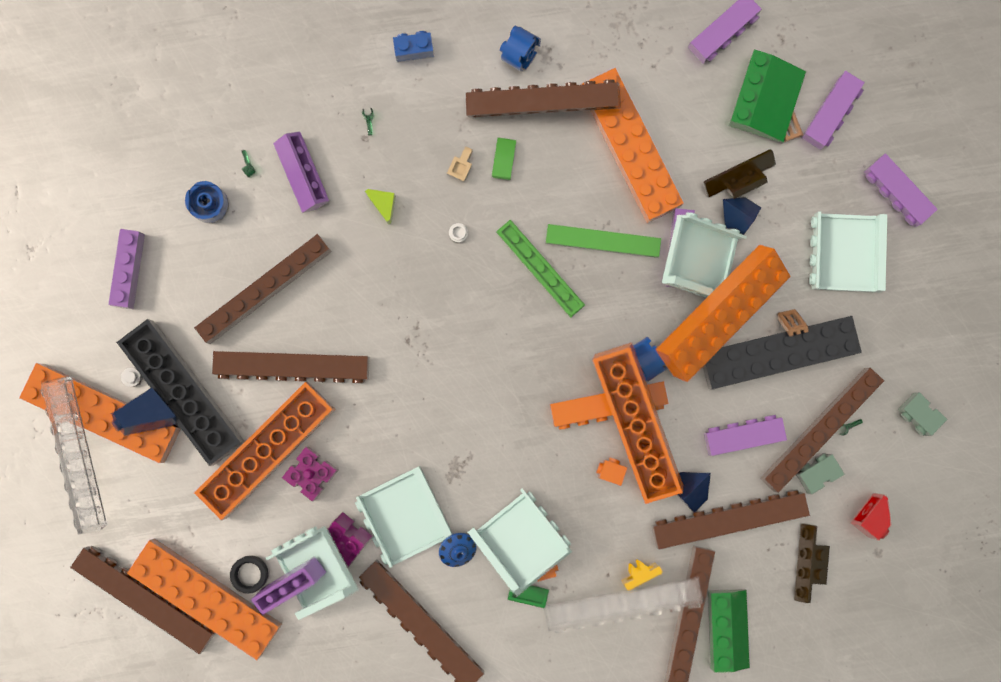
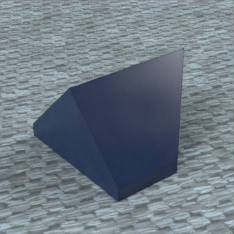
M746 197L723 199L726 229H736L740 231L739 234L744 235L755 221L762 207Z
M680 472L683 493L676 496L692 512H696L708 500L711 473Z

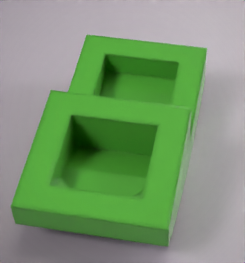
M497 138L492 171L493 178L511 179L516 140Z

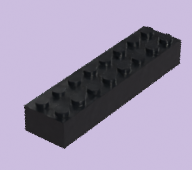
M848 316L808 326V332L804 333L801 330V334L798 335L796 332H793V336H789L787 332H782L722 347L703 366L708 390L859 354L862 351L853 316Z
M146 319L116 342L149 387L154 389L174 413L176 423L209 466H214L244 443V440L153 320Z

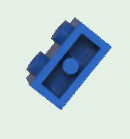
M418 31L414 35L402 33L398 34L397 37H393L397 62L434 57L431 32Z

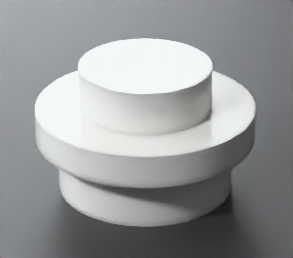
M456 223L450 227L449 236L454 242H463L468 236V230L465 225Z
M127 368L121 374L122 383L128 387L138 385L141 380V375L135 368Z

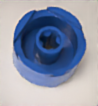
M515 25L510 32L508 41H504L499 49L502 52L501 60L523 72V68L527 69L537 54L535 48L536 45L540 47L541 38Z
M200 181L187 191L185 205L195 218L202 222L212 223L225 216L228 208V199L226 194L217 185L209 181ZM207 199H209L210 202L207 203V205H204L203 203L207 202Z
M648 337L633 345L647 382L668 369V367L664 366L665 363L655 350L656 346H650L649 342L651 340Z

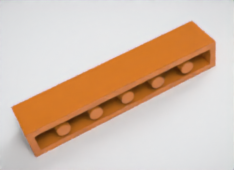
M664 381L647 384L656 410L664 409V405L669 404ZM605 393L550 404L554 427L558 426L559 430L570 428V424L576 422L578 426L589 424L591 419H596L597 422L608 420L607 416L613 415Z

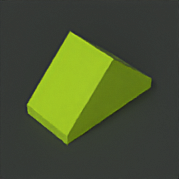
M372 189L365 190L366 195L388 225L392 223L395 193Z

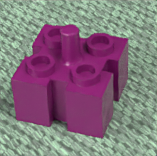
M305 447L296 458L299 464L297 466L291 465L282 476V479L293 487L301 486L303 489L300 493L313 502L325 489L321 486L324 481L326 483L330 482L338 472V469L328 461L321 463L318 460L320 455L310 447Z
M342 512L327 530L348 568L373 536L362 527L359 529L354 527L352 524L355 521Z

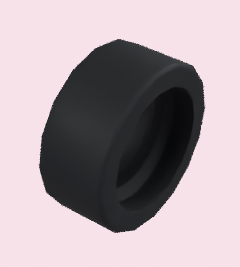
M245 556L237 560L230 570V581L233 587L244 594L260 590L266 584L269 576L265 562L256 556ZM246 563L255 564L260 570V579L253 586L243 585L238 578L239 568Z

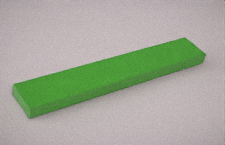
M511 219L496 231L499 237L570 318L585 306Z
M548 224L545 244L659 258L661 238Z

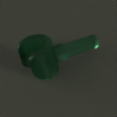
M363 108L362 115L366 120L368 136H372L371 123L374 118V112L371 108V114L365 115Z
M242 150L246 166L241 169L247 177H250L255 173V169L249 161L246 150Z
M862 419L847 425L843 424L842 426H845L846 431L840 435L844 436L848 434L850 429L862 424Z

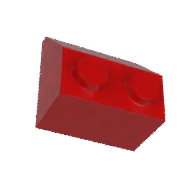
M873 493L851 521V524L868 538L875 540L884 539L888 535L889 527L891 526L888 497L883 494Z

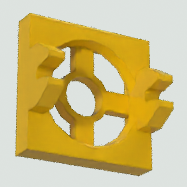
M636 559L637 567L635 568L631 563H628L630 576L621 581L624 587L630 591L662 574L660 566L655 562L646 566L643 562Z

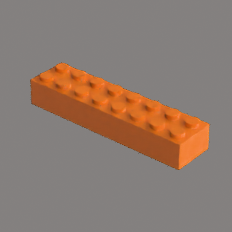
M613 68L588 81H596V84L603 83L604 80H615V82H618L620 84L621 108L590 111L646 223H649L674 211L676 208H680L684 203L616 68Z
M759 245L655 349L674 377L688 382L791 277L776 250Z
M632 342L595 354L593 362L645 504L683 493L681 477Z
M41 363L35 364L19 397L28 403L157 463L166 462L181 430L180 427L173 425L125 436L121 431H116L111 422L113 421L112 413L127 404V402Z
M305 382L194 494L221 521L225 520L335 409L308 382Z
M151 539L147 542L127 574L255 660L262 656L282 626L281 622L267 613L262 615L254 604L156 539Z

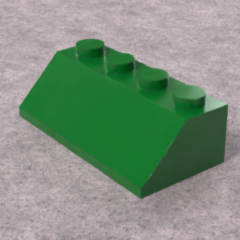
M707 590L711 670L714 673L736 672L750 668L747 590Z

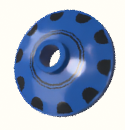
M455 533L448 536L439 547L440 560L450 567H459L467 564L476 553V543L466 533Z

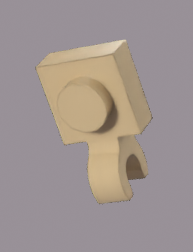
M465 146L460 158L454 156L447 172L448 175L465 182L472 167V164L468 162L473 152L472 149Z

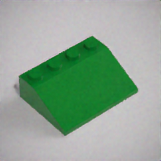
M754 49L729 127L783 143L806 71L772 54Z

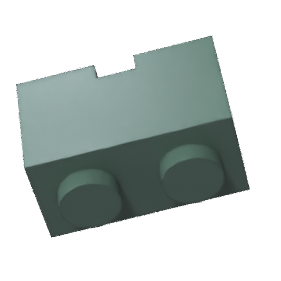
M920 392L913 393L898 410L902 413L901 416L909 423L911 421L916 426L915 430L920 435L932 436L948 419L937 409L932 410L929 407L930 402Z
M823 453L815 458L816 462L811 465L806 463L796 474L807 494H814L825 487L824 482H833L845 475L833 454L826 455Z

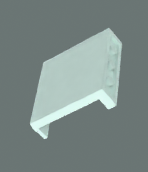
M820 211L815 213L814 217L812 216L811 228H814V233L810 239V245L813 247V254L810 256V266H813L812 273H810L809 283L812 285V290L877 293L885 291L887 214L865 216L821 214Z
M686 212V215H677L662 283L707 298L730 275L738 239H746L747 236L739 234V230L726 229V225L713 224L710 219H699L697 214Z
M420 466L356 497V507L359 512L364 513L366 518L363 520L368 530H372L374 534L372 540L375 546L380 547L383 553L380 555L385 565L388 564L390 568L444 541L453 534Z
M523 489L520 490L523 494L478 530L473 527L468 532L516 596L521 594L572 552L568 547L571 545L565 535L561 537L557 533L559 530L558 526L553 520L549 522L546 519L548 514L543 507H537L534 504L536 501L535 497L530 491L526 493Z
M315 526L306 531L307 536L305 533H302L295 537L294 540L291 539L271 550L272 555L266 557V560H269L276 556L285 574L314 556L326 571L314 585L296 595L303 608L295 613L298 620L359 590L325 526L317 529Z

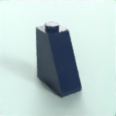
M151 387L113 412V421L111 422L116 431H121L126 436L173 426L176 424V416Z

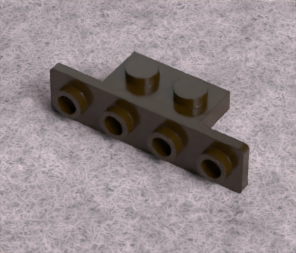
M769 149L705 180L703 183L707 196L711 197L726 190L735 199L768 183L763 171L776 165L773 151Z
M801 524L794 600L798 602L811 603L812 584L827 585L830 546L816 545V525Z

